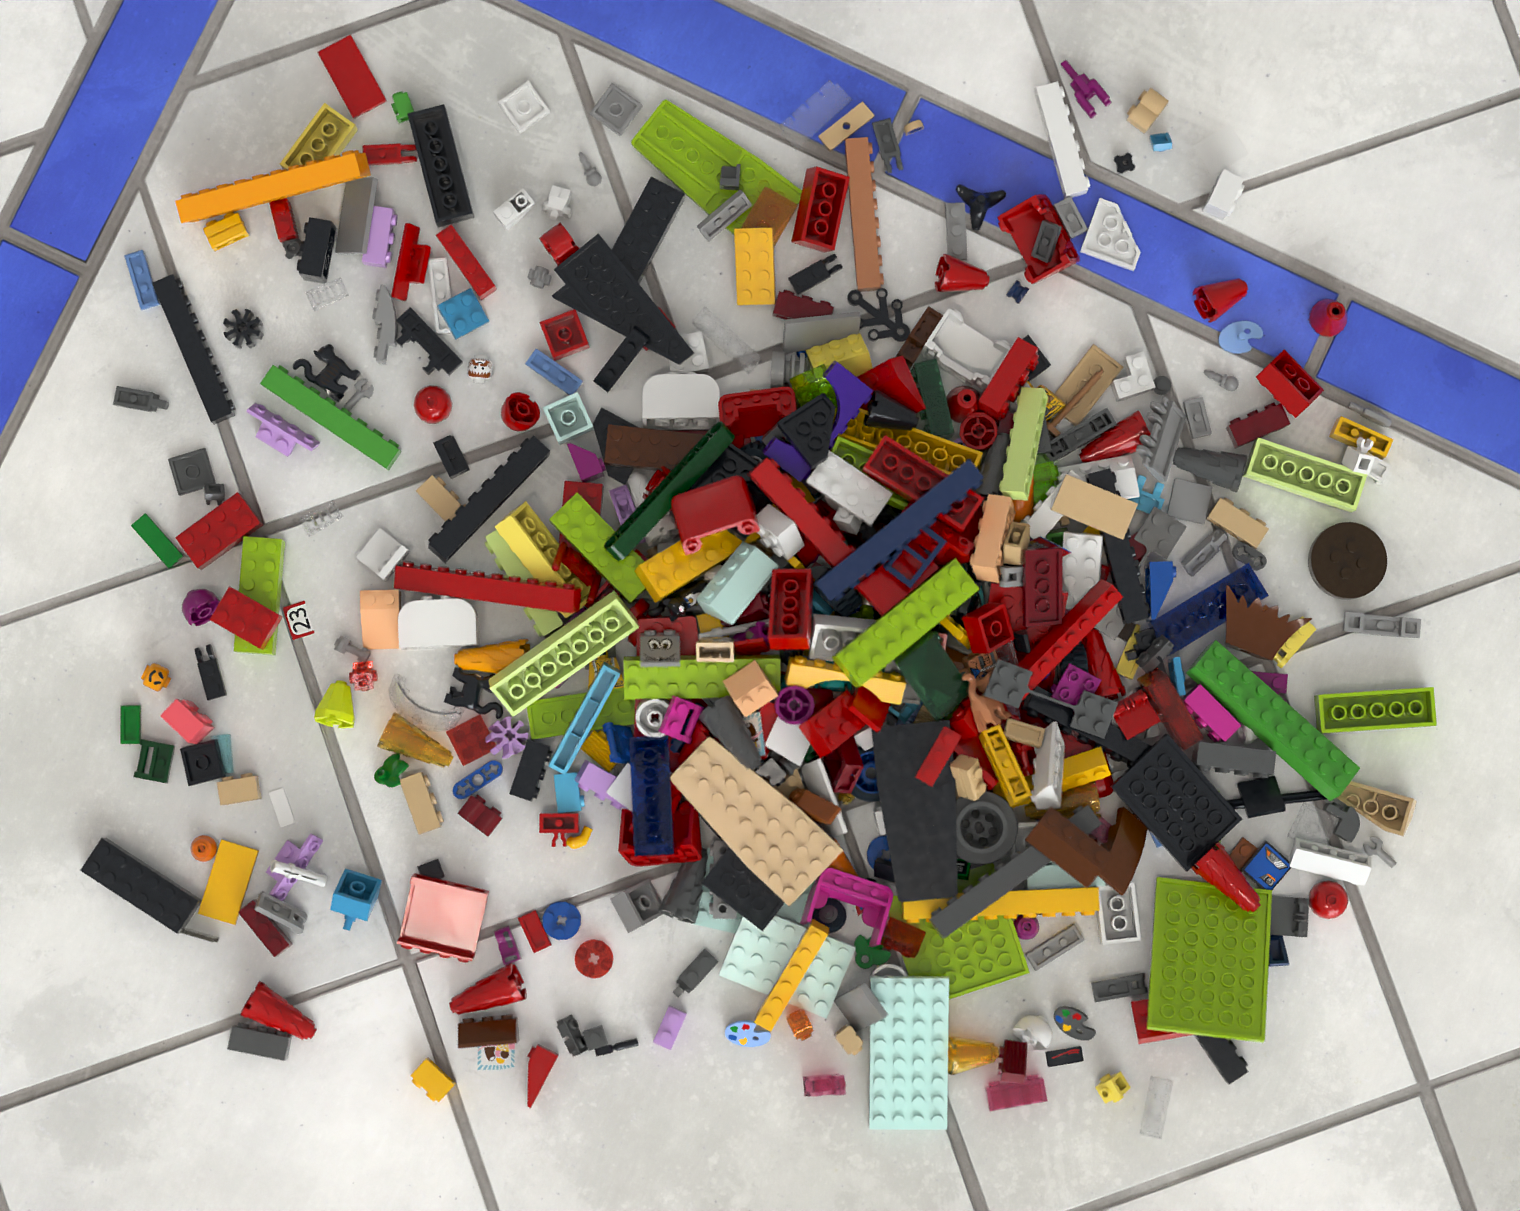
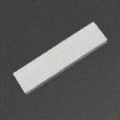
M447 257L432 258L428 260L435 330L437 335L449 334L451 331L437 308V305L452 298Z

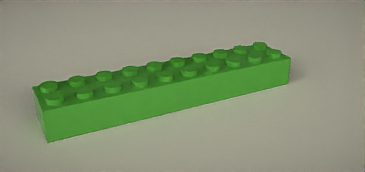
M1217 640L1213 641L1203 650L1186 672L1190 678L1198 685L1201 684L1226 710L1243 725L1250 728L1270 749L1276 751L1279 757L1329 801L1340 796L1359 771L1360 767Z

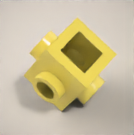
M1121 1071L1112 1076L1109 1073L1099 1079L1101 1082L1095 1087L1105 1104L1110 1101L1118 1102L1124 1097L1123 1094L1131 1088Z

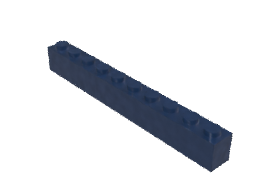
M968 459L818 580L816 585L829 601L834 599L837 602L845 595L844 590L848 587L851 589L856 587L860 583L859 578L864 574L866 577L876 570L874 566L879 562L882 565L891 558L890 553L894 550L899 552L906 546V540L910 537L913 540L922 533L920 531L921 528L925 525L929 528L937 521L935 518L941 512L943 515L953 508L951 506L952 503L956 500L960 503L968 496L966 493L971 488L976 490L984 483L982 479L985 477L973 462Z

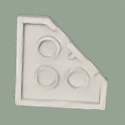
M1099 198L1080 252L1134 271L1141 252L1121 214V210L1118 204Z

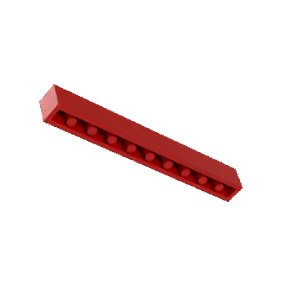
M403 561V564L395 566L394 589L565 613L580 611L581 588L575 587V584L563 583L562 586L557 585L556 581L540 583L539 579L527 578L526 581L521 580L519 576L504 578L503 574L492 573L489 576L485 575L483 571L467 573V569L457 568L453 571L449 570L450 567L447 566L432 568L431 564L416 566L414 562Z

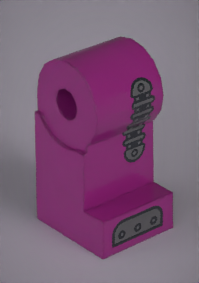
M507 926L495 930L494 934L499 945L498 948L503 964L506 965L521 960L522 957L510 927Z

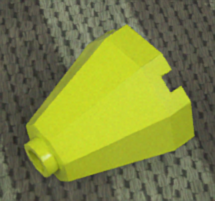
M337 680L336 683L330 684L315 710V722L329 727H333L334 724L339 725L338 728L342 729L354 728L355 717L351 687L347 685V682Z

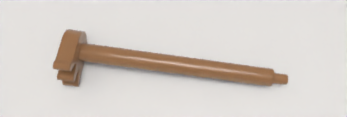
M1102 369L1095 373L1051 423L1046 421L1048 433L1053 438L1061 434L1055 427L1101 378L1104 372Z

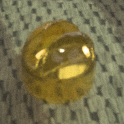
M851 793L838 794V801L842 800L843 805H848L855 799Z

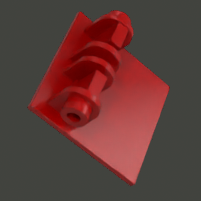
M1142 689L1119 701L1113 715L1127 740L1161 722Z

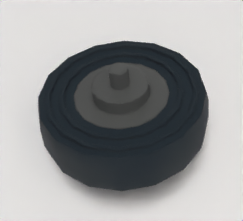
M828 898L827 903L822 908H814L812 919L827 926L829 933L840 930L847 918L846 910L842 903L832 898Z

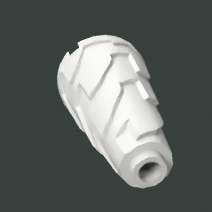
M640 472L631 474L628 480L632 493L631 497L636 509L645 500L643 499V493L647 495L649 493L645 489L649 480ZM670 510L645 536L649 547L657 546L658 543H665L664 540L669 539L670 541L679 535L674 515Z

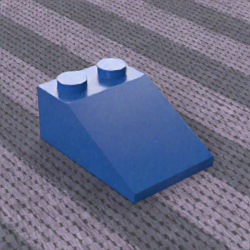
M1173 561L1149 562L1144 565L1145 598L1150 608L1149 618L1146 619V622H1152L1156 619L1172 585L1173 578L1176 577V566H1173Z

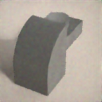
M1335 802L1332 804L1326 803L1322 810L1339 819L1332 834L1348 843H1352L1360 828L1358 813L1351 806H1346L1343 811V807Z

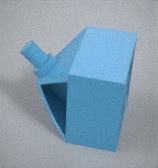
M345 868L333 893L330 910L345 915L344 919L346 920L343 929L350 931L352 923L355 922L356 918L368 921L379 896L381 879Z

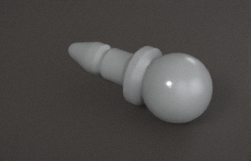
M579 152V159L586 170L584 175L587 176L588 184L591 186L599 185L601 182L600 173L596 171L595 167L591 168L592 166L587 157L582 152Z
M1208 370L1204 371L1208 378L1220 382L1219 386H1224L1227 391H1234L1238 388L1239 382L1236 377L1227 376V374L1222 376Z

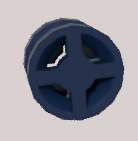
M1017 280L1006 296L1012 297L1019 304L1029 291V288L1023 287Z

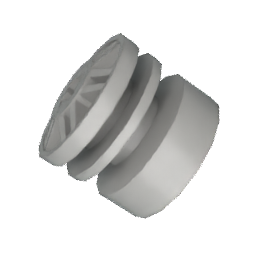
M772 351L770 388L784 387L785 383H789V387L793 389L794 384H798V392L803 393L807 377L805 353H800V360L795 361V352H792L790 361H786L785 352Z

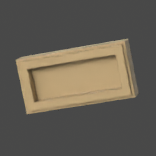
M1010 718L1006 720L1004 728L1006 739L1040 749L1045 732L1044 728Z

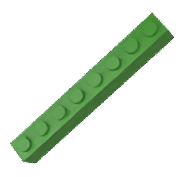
M272 365L260 383L264 388L388 471L401 453L400 449H398L399 444L391 439L386 441L382 438L383 434L375 428L371 431L366 427L368 425L360 418L356 421L350 417L352 413L342 407L340 410L335 407L336 402L332 399L320 397L319 394L321 392L312 386L310 388L304 386L305 382L299 377L295 376L292 378L289 376V371L281 365L278 368Z

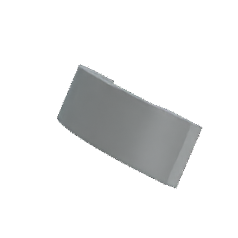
M1345 612L1343 631L1420 638L1421 619L1368 615L1355 612Z

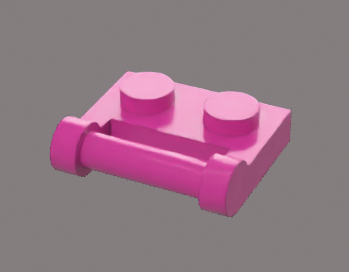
M672 696L658 732L690 744L695 725L704 708L679 697ZM690 709H692L693 712L691 714L684 735H681L680 732L682 730L688 712Z

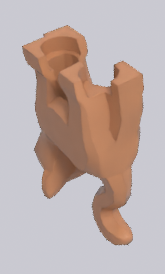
M965 673L962 675V680L969 682L968 695L971 701L970 706L979 732L987 730V723L992 722L996 726L1001 723L1000 720L1011 717L1010 713L1004 710L1002 702L983 696L991 677L990 673L980 679H975L972 674ZM976 687L982 692V696L976 694Z

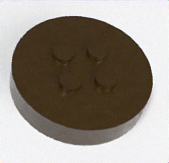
M1343 522L1325 529L1316 537L1310 547L1308 568L1315 584L1327 595L1344 600L1356 599L1370 593L1381 583L1387 569V553L1382 540L1373 530L1359 523Z

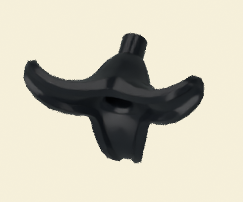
M961 184L956 187L958 195L970 207L971 228L976 231L980 230L987 210L1006 197L1004 190L979 193Z

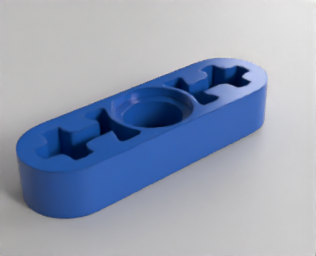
M498 761L486 763L454 785V796L458 799H466L502 774V764ZM491 764L494 766L498 765V773L496 775L495 773L489 774L490 779L487 780L486 775L481 771L485 769V772H488L491 769ZM476 774H480L483 777V783L479 786L474 785L472 781ZM469 780L474 790L471 791L468 788L465 790L466 794L464 796L462 794L458 795V786L465 787L468 785L465 781Z

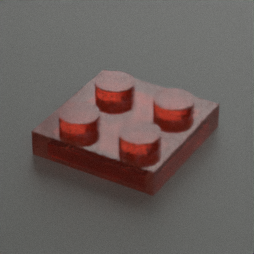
M481 714L446 731L463 766L491 753L490 750L496 746L495 742L486 743L485 737L490 732Z

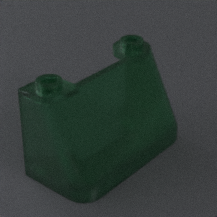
M930 629L898 655L894 661L934 720L938 722L969 696V682L962 680L961 673L940 644L942 638L936 630L932 632Z

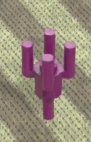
M1067 60L1060 64L1073 80L1070 86L1075 91L1076 101L1091 119L1097 114L1088 100L1095 94L1105 107L1112 103L1109 95L1096 79L1090 80L1085 73L1078 75Z

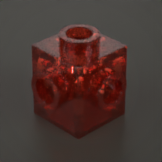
M373 661L353 663L352 672H349L350 684H354L355 691L374 689V683L378 681L377 670H374Z

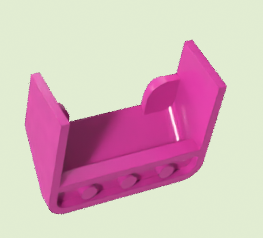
M826 868L817 877L808 894L800 924L809 923L814 908H822L827 903L828 897L864 908L862 920L867 926L874 928L869 947L880 945L893 900L892 890L887 886L833 868Z

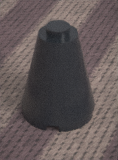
M876 389L869 400L867 415L865 414L863 425L911 431L912 428L917 427L919 417H916L917 413L881 390Z

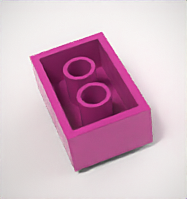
M1201 684L1194 686L1179 701L1181 704L1180 709L1186 715L1191 714L1195 718L1194 723L1200 729L1205 728L1209 732L1207 736L1213 742H1226L1242 726Z

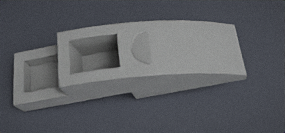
M381 285L380 290L377 289L376 292L378 305L377 308H374L372 315L375 323L382 326L377 331L379 344L378 347L375 346L374 358H376L377 363L386 365L388 347H396L398 326L392 298L386 286Z

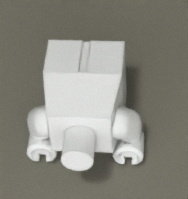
M552 185L549 201L543 203L542 212L550 213L549 218L552 220H556L557 216L570 219L572 212L568 205L571 200V190Z

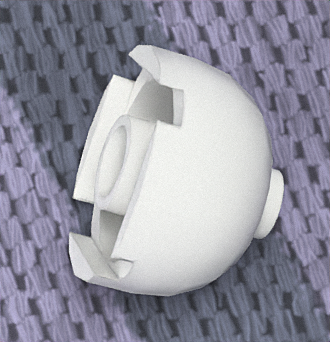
M1034 1015L1025 1016L1013 1028L1015 1030L1013 1032L1014 1036L1020 1042H1027L1034 1046L1033 1050L1036 1052H1045L1052 1039V1030L1048 1020L1040 1015L1038 1017Z

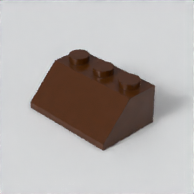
M513 1014L501 1015V1019L495 1020L493 1016L482 1017V1021H474V1018L462 1019L463 1022L458 1023V1048L515 1044L519 1042L518 1017L513 1018Z

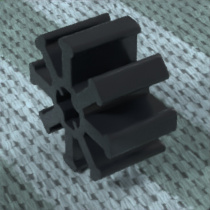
M237 309L231 311L236 318V322H231L227 318L224 319L223 324L227 328H234L223 333L225 338L231 341L232 338L236 337L232 344L239 349H242L241 345L244 338L249 348L255 347L250 336L253 335L260 340L262 339L263 333L260 330H254L258 326H263L262 321L258 317L251 321L254 313L248 309H245L243 319H241V313ZM244 326H245V327L247 328V330H246V331L243 330V331L241 332V331L239 330L240 327H244Z

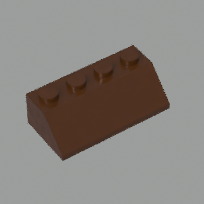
M1052 807L1046 811L1025 839L1026 842L1086 888L1091 885L1114 856Z

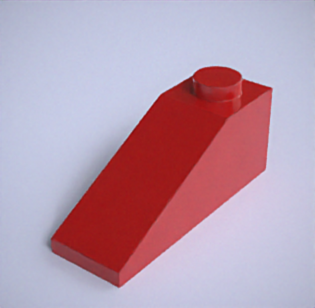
M540 1044L536 1048L532 1046L527 1056L530 1058L528 1062L527 1107L529 1108L533 1106L559 1054Z

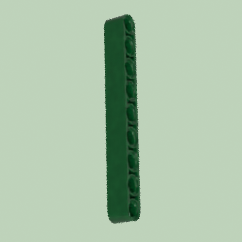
M717 422L606 541L604 549L614 559L622 561L672 508V498L685 493L732 443L735 435L723 422Z

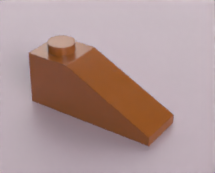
M796 788L789 795V800L814 821L831 824L841 811L839 806L805 789Z

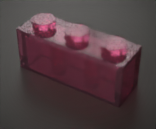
M1038 1074L1028 1075L1024 1084L1010 1082L1000 1084V1081L989 1082V1086H985L988 1110L996 1111L1046 1102L1047 1096L1043 1077H1038Z

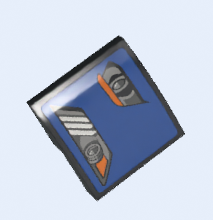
M1265 840L1240 870L1254 881L1259 888L1273 890L1291 867H1289V861Z

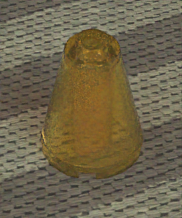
M948 1036L949 1075L959 1074L994 1063L996 1058L999 1057L998 1047H995L994 1043Z

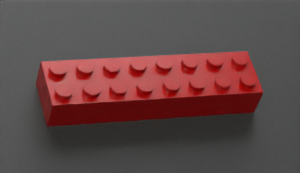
M764 458L747 475L781 513L794 521L801 535L832 569L835 568L856 549L852 545L847 546L843 542L845 537L839 531L832 530V523L825 516L821 517L817 513L819 509L813 502L808 503L804 499L806 495L799 487L794 488L792 486V479L786 473L781 474L778 470L780 466L773 459ZM865 574L859 578L860 583L867 578Z

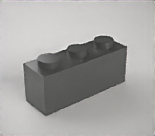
M238 1023V1025L232 1026L228 1050L282 1061L287 1060L292 1036H287V1032L276 1030V1033L268 1032L269 1028L257 1026V1029H252L246 1023Z

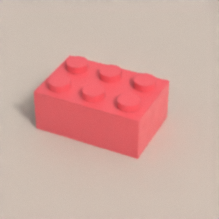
M176 699L160 715L188 743L199 744L214 729L211 725L213 721L206 714H200L197 711L199 708L192 701H186L185 699Z

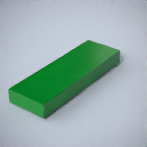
M146 513L131 525L168 569L184 557Z

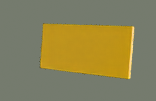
M221 839L198 914L236 925L239 916L238 912L241 910L259 850Z

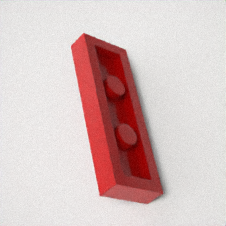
M944 726L915 777L932 787L960 740L961 735Z

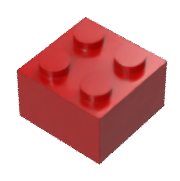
M573 309L539 322L554 361L590 348L576 310Z
M988 602L962 617L972 653L989 654L1015 639L1005 603Z

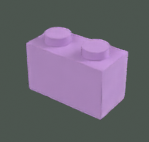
M669 1005L653 1043L671 1050L687 1013Z

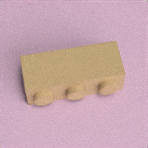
M432 475L416 492L445 522L448 519L452 520L456 516V510L461 506L457 501L459 497L453 490L448 492L444 488L446 483L439 476L435 478Z
M1225 497L1224 499L1219 498L1207 515L1206 520L1237 540L1256 549L1269 528L1265 527L1266 523L1258 518L1256 520L1249 516L1250 513L1245 509L1234 507V503Z
M419 772L400 779L401 787L418 834L421 835L442 827L441 822H444L443 816L440 811L437 812L434 805L437 804L434 793L430 794L428 786L431 784L428 776L424 775L423 772Z

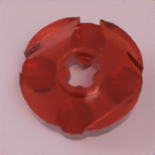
M596 939L582 943L575 954V965L578 971L584 976L593 979L606 975L611 969L614 960L611 948L605 942ZM592 953H594L595 956L599 955L600 959L597 960L598 964L589 962Z

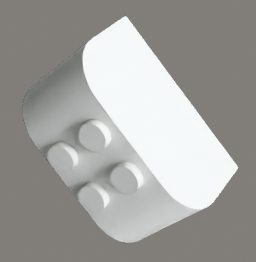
M668 372L652 376L646 381L642 391L643 428L666 431H709L714 424L720 422L718 407L720 391L717 382L708 375L696 374L695 372H686L685 374Z
M446 595L440 596L441 599H435L433 596L421 597V600L411 601L402 607L398 615L399 648L402 650L478 647L480 646L478 614L474 607L465 600L454 599V597Z

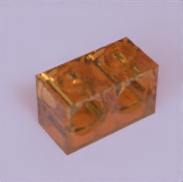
M803 1008L786 1016L796 1040L800 1038L803 1041L812 1036L811 1032L814 1029Z

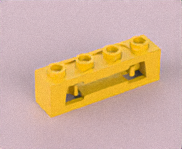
M1000 724L982 731L979 735V740L1009 806L1013 807L1027 801L1032 794Z

